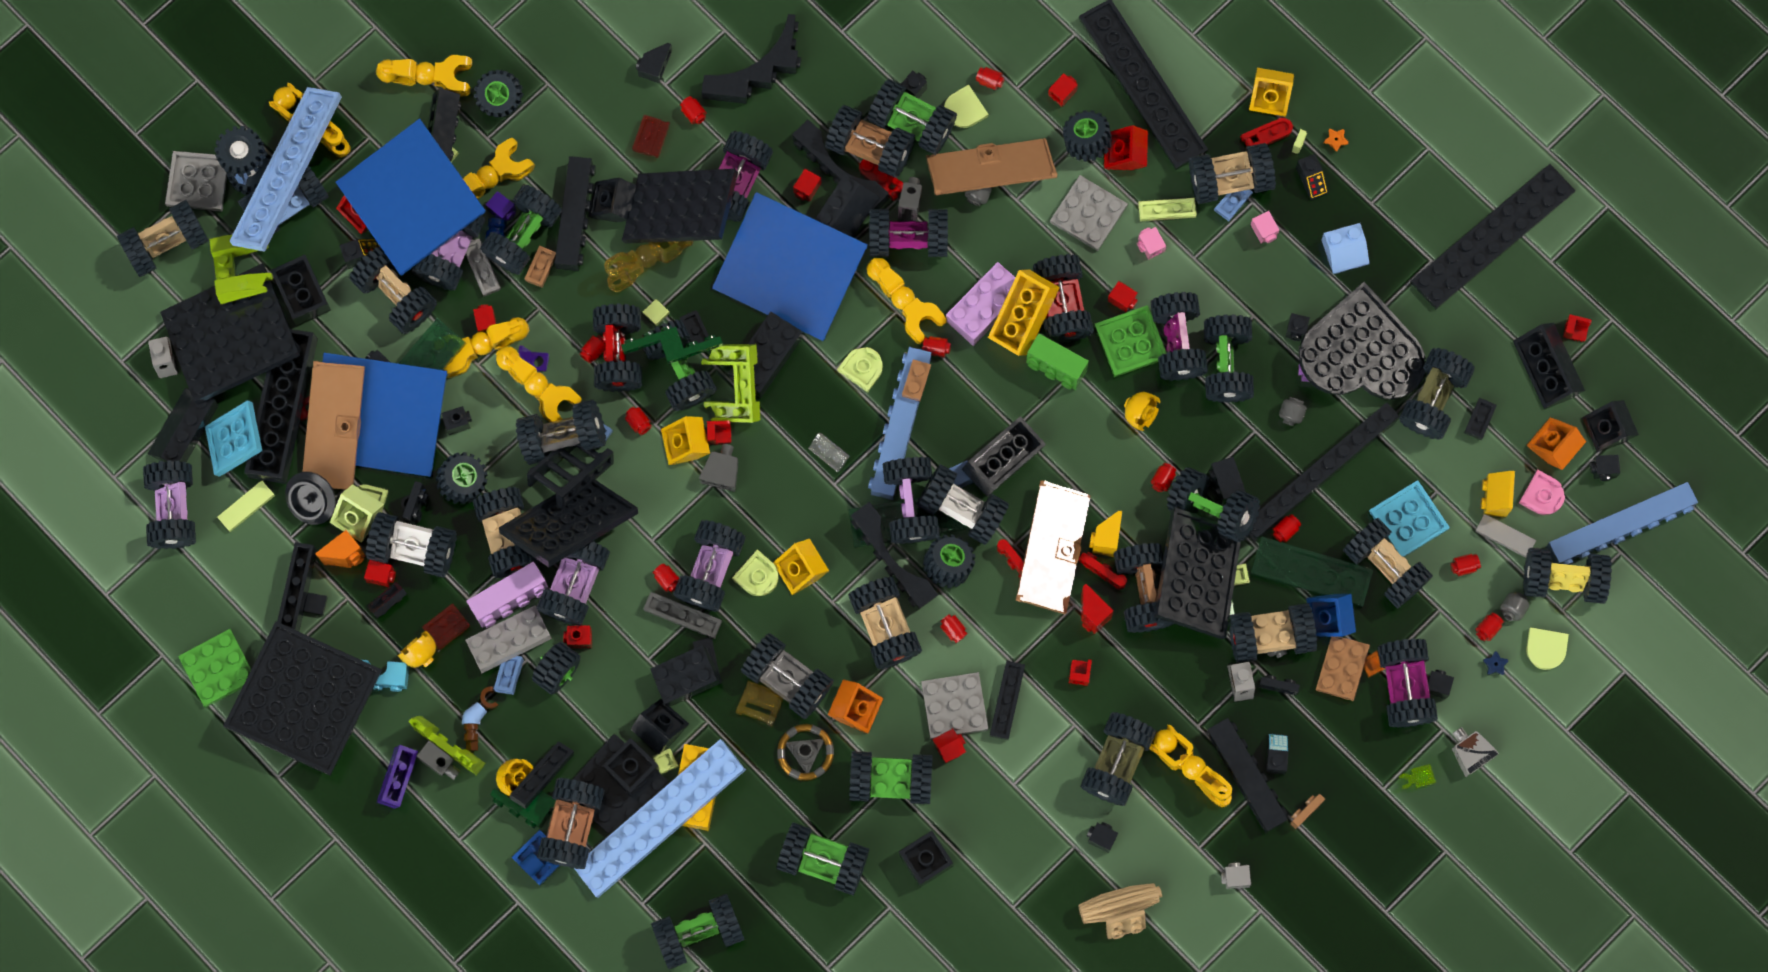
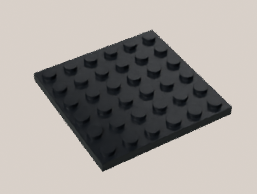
M262 263L239 275L268 272ZM266 280L263 284L267 288L265 293L220 304L215 286L160 312L196 405L301 356L270 280Z
M275 621L223 727L331 776L382 673V669Z

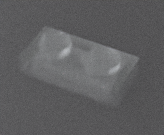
M822 433L816 435L808 448L837 472L843 468L849 458L848 454Z

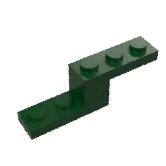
M670 325L661 328V332L655 334L653 331L642 335L643 338L637 340L635 338L627 339L624 341L625 344L621 345L625 355L661 343L667 363L670 364L721 347L723 343L720 336L712 335L704 338V342H690L686 344V348H683L677 328H672Z
M495 788L490 794L493 798V803L501 808L503 805L510 809L508 812L516 818H519V816L525 818V823L534 829L536 826L540 829L552 813L556 801L550 795L541 791L528 808L525 809Z

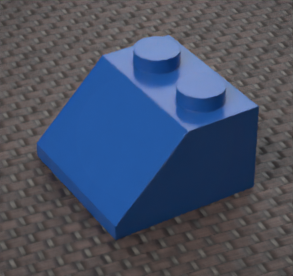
M1331 594L1306 598L1307 603L1310 604L1316 636L1343 637L1356 632L1351 594Z

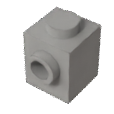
M1230 863L1228 867H1225L1224 872L1221 873V882L1225 884L1226 889L1248 888L1251 886L1249 865L1240 866V863Z

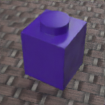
M498 191L485 204L487 211L504 224L507 221H511L516 215L515 204Z

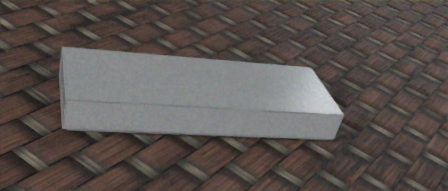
M476 239L470 242L465 254L483 297L501 290L490 262L487 256H485L486 254L480 250L482 246L480 239Z
M1486 514L1483 515L1475 531L1525 558L1528 549L1533 548L1536 542L1535 539Z

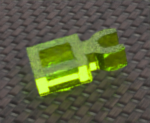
M1430 764L1411 769L1412 775L1403 773L1398 777L1399 779L1405 778L1408 781V784L1402 785V789H1408L1414 783L1416 789L1436 783Z

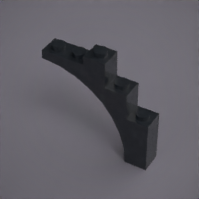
M788 14L785 28L779 40L760 61L734 73L704 75L702 98L747 104L748 98H751L752 87L772 89V83H776L777 72L796 74L797 68L801 67V57L798 56V50H795L797 39H794V33H798L799 29L796 15Z

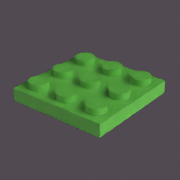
M1148 305L1094 324L1114 377L1157 363L1158 357L1167 353L1157 327L1153 322Z
M231 629L178 656L205 708L241 689L251 671V667Z

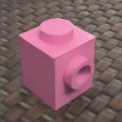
M1269 211L1253 218L1251 221V227L1261 244L1264 242L1270 243L1277 239L1280 230Z
M1156 227L1152 229L1146 228L1140 232L1137 246L1141 252L1145 253L1148 260L1165 252L1166 244Z

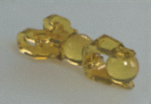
M694 241L668 242L670 247L666 249L658 245L661 242H649V244L639 246L636 252L631 250L627 253L620 252L607 259L604 264L605 271L609 275L607 279L609 289L614 292L624 290L631 286L636 278L644 272V267L654 266L657 260L669 263L679 256L682 250L692 246ZM611 265H617V266H618V267L615 268V269H611V268H610ZM621 278V283L613 284L614 281Z

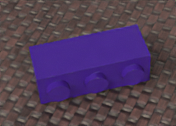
M402 745L394 748L376 803L394 809L400 807L418 751Z

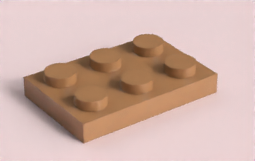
M1331 637L1316 691L1354 701L1370 645L1343 637Z

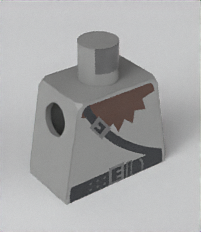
M162 337L149 340L152 364L159 378L177 375L178 369L175 353L170 338ZM168 365V367L162 368L161 366Z
M1250 662L1228 665L1227 669L1234 702L1253 699L1255 685Z
M1461 727L1452 733L1459 742L1452 748V751L1465 777H1468L1499 754L1477 731L1468 736Z

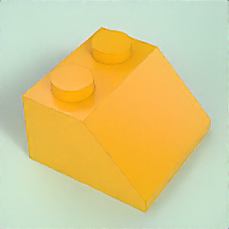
M1257 67L1249 110L1286 117L1294 74Z
M685 416L661 429L668 465L698 460L710 454L702 417Z
M1515 471L1489 473L1486 479H1483L1482 491H1485V496L1481 499V509H1484L1483 515L1507 517L1513 509Z
M1117 511L1098 525L1096 532L1091 533L1089 548H1093L1092 554L1114 557L1118 546L1122 511Z
M810 539L795 543L773 562L792 595L815 583L829 572Z

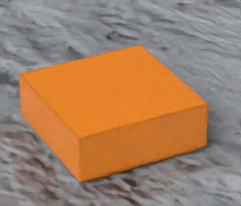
M1378 651L1366 657L1364 670L1368 677L1386 669L1380 667Z

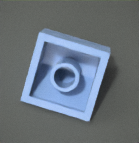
M1360 223L1323 234L1322 243L1333 274L1369 265L1366 239Z

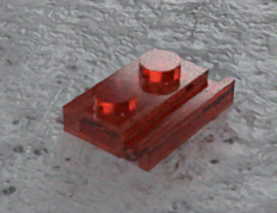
M644 115L632 150L659 159L670 122H664L661 119Z
M452 603L422 628L432 636L440 650L468 629L470 624Z

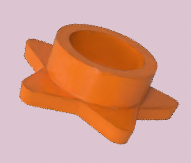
M1332 129L1328 130L1329 137L1324 143L1329 144L1334 151L1337 152L1342 145H1348V141L1344 138V129L1337 132Z

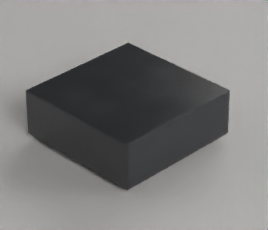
M308 593L304 612L324 616L328 597Z

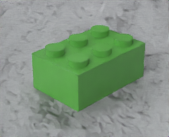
M1038 334L1027 352L1026 363L1031 369L1044 372L1047 378L1062 382L1061 385L1065 388L1076 390L1087 372L1089 361L1045 336Z

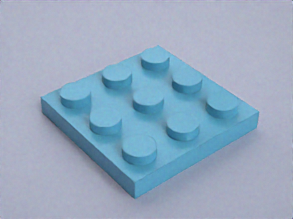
M248 400L205 426L213 472L218 477L262 451L253 403Z
M1418 480L1369 510L1374 520L1379 518L1392 531L1387 539L1403 557L1450 529Z

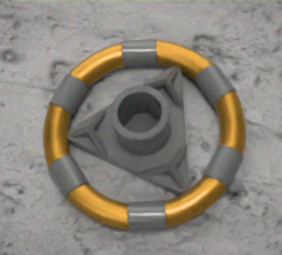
M810 724L797 725L786 731L781 737L777 748L778 761L782 769L795 779H816L823 775L832 764L834 757L833 743L829 735L821 728ZM802 731H809L822 738L787 742L791 737ZM823 742H825L827 755L825 762L821 767L809 773ZM785 745L805 773L792 769L788 765L785 758Z

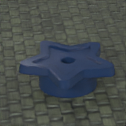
M1497 651L1493 653L1491 658L1483 659V662L1488 667L1487 674L1499 673L1504 675V666L1508 663V659L1500 658Z

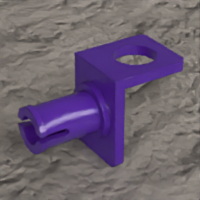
M523 345L519 346L518 353L520 358L534 366L537 371H547L548 353L531 352ZM538 357H542L544 360L540 367H536L534 364Z

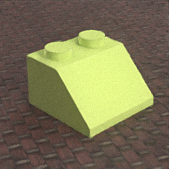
M352 484L341 493L330 523L342 531L347 530L353 538L362 543L371 530L376 514L382 512L384 504Z

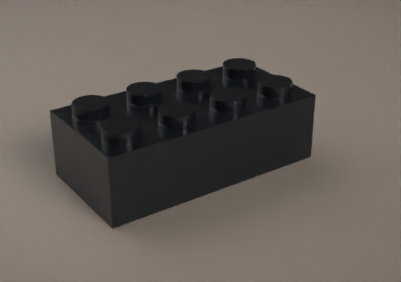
M771 311L748 343L757 345V364H754L755 395L760 399L803 338V333L800 329ZM733 366L728 372L729 379L734 381Z
M1020 416L970 459L962 470L989 497L1038 454L1046 444Z

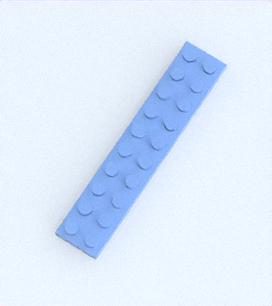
M307 87L230 239V243L233 246L265 252L342 98L339 92Z
M720 739L595 847L588 855L585 869H575L595 897L599 898L746 769L724 741Z

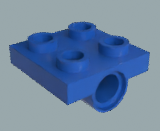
M541 830L512 857L539 886L560 866L537 858L541 838L546 837Z

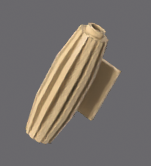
M1154 883L1133 885L1100 894L1079 904L1078 907L1083 924L1106 922L1107 938L1119 939L1125 934H1136L1146 929L1144 909L1159 903L1162 893L1160 887H1156Z

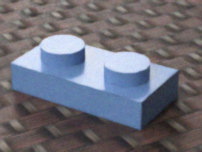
M1245 190L1226 194L1214 211L1229 222L1253 192Z
M516 656L500 665L494 686L495 692L514 695L524 661L521 656Z

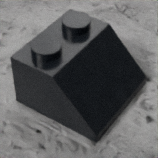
M620 177L596 181L588 217L611 222L627 221L629 212L632 209L636 185Z
M1624 400L1612 401L1582 417L1597 452L1622 444L1639 435Z
M659 699L639 715L631 730L655 752L661 754L680 736L689 723L670 706L665 705L662 699Z

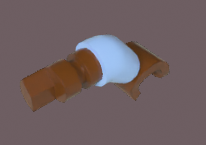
M494 687L485 688L481 692V702H476L463 714L462 725H464V730L466 731L464 734L466 750L478 751V734L476 733L478 725H480L481 719L487 713L486 709L491 710L498 707L496 702L488 703L485 700L487 694L494 693Z

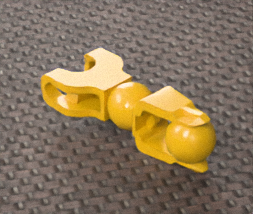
M451 55L441 63L435 62L434 66L429 62H421L417 65V62L412 59H387L377 65L376 75L382 82H393L407 86H413L416 84V81L424 86L434 82V86L458 93L460 96H468L471 92L469 84L458 81L454 76L458 71L469 70L472 67L473 61L468 56Z
M287 83V87H281L276 90L273 101H270L269 104L270 107L277 110L290 122L293 114L287 110L292 109L297 103V98L301 100L304 94L291 83ZM330 121L320 141L336 156L344 157L348 155L351 147L344 138L342 131ZM340 143L345 145L342 151L336 150V146Z
M509 138L497 146L495 157L489 162L490 166L480 167L476 174L471 172L463 178L477 199L484 195L485 189L494 188L498 181L502 182L507 179L519 181L534 170L535 164L530 159H525L521 162H514L510 159V156L517 150L518 145L514 138Z
M874 258L868 263L867 274L872 280L877 281L884 294L891 298L893 305L902 310V314L906 318L905 331L917 344H921L925 338L919 327L921 321L925 319L932 320L937 326H943L947 323L946 317L935 304L923 303L918 298L915 299L914 292L909 287L904 286L903 279L890 268L889 263L885 259Z
M516 317L508 322L491 325L487 328V332H477L471 339L469 337L459 338L455 335H447L436 340L433 343V347L437 352H454L453 361L443 368L444 371H447V378L466 373L471 362L478 358V355H487L493 348L501 350L516 341L526 338L530 331L526 320Z
M507 346L497 351L496 362L498 366L508 371L516 382L524 385L526 391L535 396L540 403V414L548 422L563 419L557 412V407L561 401L566 400L570 404H577L582 401V398L572 388L554 386L552 383H548L545 375L537 372L534 366L520 358L519 353L513 347Z
M1168 724L1167 729L1160 730L1155 734L1153 744H1151L1149 749L1156 753L1170 769L1175 771L1182 769L1184 776L1190 780H1195V784L1217 806L1225 807L1230 804L1232 799L1231 785L1221 775L1206 766L1202 758L1193 756L1192 743ZM1178 742L1187 750V753L1181 755L1180 760L1174 761L1167 753L1174 751Z

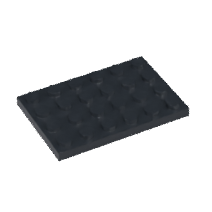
M734 168L638 173L632 209L626 221L622 241L624 243L722 240L738 171Z
M595 480L563 509L556 505L555 494L500 526L499 533L546 566L551 567L637 515L638 507Z
M1174 507L1171 509L1154 617L1224 639L1227 635L1241 542H1236L1219 534L1217 528L1219 524L1217 521Z

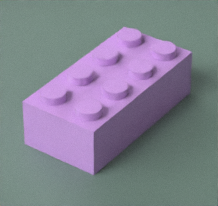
M997 262L946 314L947 323L974 346L993 327L1015 277Z
M533 561L468 599L467 603L481 627L486 626L488 628L493 626L497 619L510 616L513 613L512 610L527 606L530 603L529 600L535 597L540 598L543 590H548L549 588Z

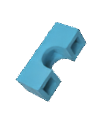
M387 661V669L384 674L380 675L373 690L381 691L383 688H390V691L401 692L402 689H407L409 666L404 662Z

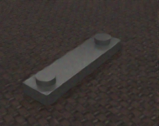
M650 592L643 608L645 612L713 639L716 638L722 624L720 619L653 592Z

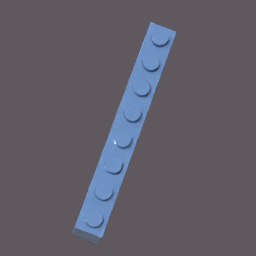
M909 347L908 353L904 352L902 363L905 365L903 370H899L897 381H900L899 387L895 388L893 392L894 406L890 405L888 417H890L889 424L885 423L883 434L886 436L884 442L880 441L878 452L881 453L880 458L875 460L873 470L876 471L875 477L870 478L868 486L871 489V495L894 500L897 485L885 484L882 464L890 460L905 458L919 406V401L902 397V392L912 360L928 364L931 361V352Z
M1686 482L1549 542L1546 548L1551 551L1550 556L1554 563L1570 565L1573 563L1572 560L1578 557L1582 560L1588 557L1590 552L1597 550V552L1605 550L1610 543L1614 542L1616 545L1623 542L1626 536L1631 535L1635 537L1642 533V529L1647 527L1649 530L1659 526V522L1663 520L1669 522L1677 518V514L1681 512L1683 514L1690 513L1694 510V506L1698 501L1689 483Z

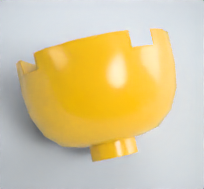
M1139 392L1129 397L1124 404L1125 418L1128 423L1139 431H1144V426L1149 427L1158 414L1159 409L1156 406L1157 403L1160 404L1159 397L1147 392Z
M427 631L421 633L422 636L419 639L416 637L397 655L407 666L418 668L424 665V667H427L434 660L432 656L436 652V644Z
M524 759L505 761L496 773V783L500 791L510 797V794L534 769L531 763Z

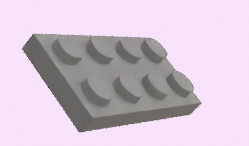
M533 606L466 639V642L481 673H484L552 638L536 606Z

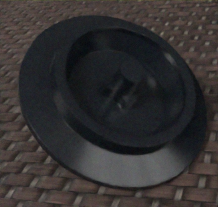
M305 471L297 473L288 481L285 489L286 503L296 518L311 525L322 524L331 518L336 508V497L333 488L325 478L314 472Z

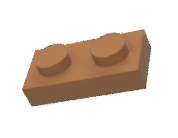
M539 246L526 274L525 281L543 288L555 261L556 252Z
M912 360L902 397L921 401L931 364Z
M1321 794L1317 797L1312 795L1305 802L1307 807L1303 811L1298 809L1293 814L1292 818L1294 820L1291 822V825L1297 829L1324 802L1325 798Z

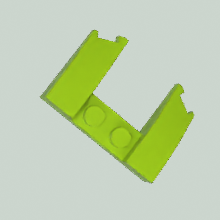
M232 235L209 239L216 275L215 290L220 304L265 293L267 288L263 286L266 280L272 281L273 279L272 273L236 276L234 257L259 250L233 246L230 243Z
M730 344L712 349L709 359L703 358L701 364L733 365L735 401L704 402V407L708 408L711 406L716 417L712 418L711 421L729 420L730 422L748 423L760 421V402L755 399L754 364H757V345Z
M416 716L409 720L415 731L431 741L477 776L486 764L469 750H462L455 744L453 747L447 743L448 739L441 733L436 735L440 729L423 716Z

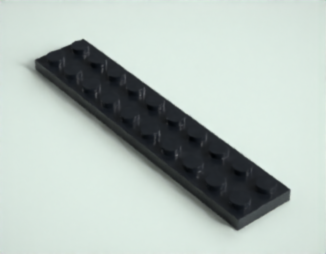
M1106 0L1079 16L1080 22L1175 170L1188 164L1189 158L1202 156L1207 153L1208 148L1113 1Z
M1549 164L1420 272L1410 283L1435 310L1438 309L1573 195L1576 190Z

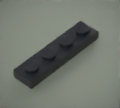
M1006 660L990 737L1009 741L1025 664Z
M558 741L510 794V799L526 809L574 756V751Z

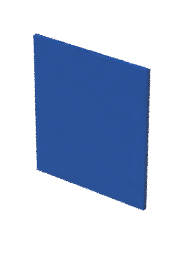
M420 118L336 181L338 187L401 276L486 212Z
M756 192L712 289L767 315L771 311L801 331L824 341L868 244Z
M324 353L322 361L324 363L365 366L356 466L431 477L446 377L448 375L447 371Z

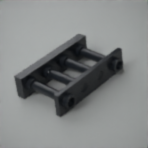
M581 442L572 447L567 446L552 451L535 467L530 468L527 473L528 486L531 487L539 481L556 493V505L563 509L614 464V452L609 448L602 453H598L594 449L586 451L581 446ZM577 447L594 460L586 465L570 454V452ZM564 458L579 468L581 472L573 476L557 464ZM552 470L567 480L568 483L564 487H559L544 475Z

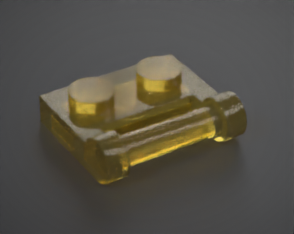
M748 681L736 714H745L766 722L767 725L772 727L783 698L770 688ZM748 702L772 712L769 716L745 706Z

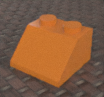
M1550 417L1527 444V447L1549 465L1563 470L1586 443V440L1577 427Z
M347 530L315 553L323 565L349 568L362 563L363 558L366 556Z
M842 680L828 715L840 723L868 734L883 698L859 683Z

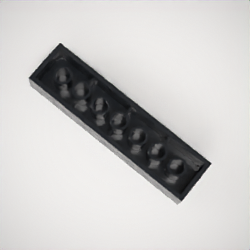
M294 329L290 330L301 356L266 372L256 418L262 451L247 460L244 472L251 479L287 484L318 338L313 332Z

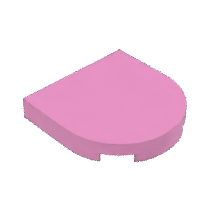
M1537 470L1519 504L1540 515L1553 514L1561 508L1565 500L1562 485L1556 479Z

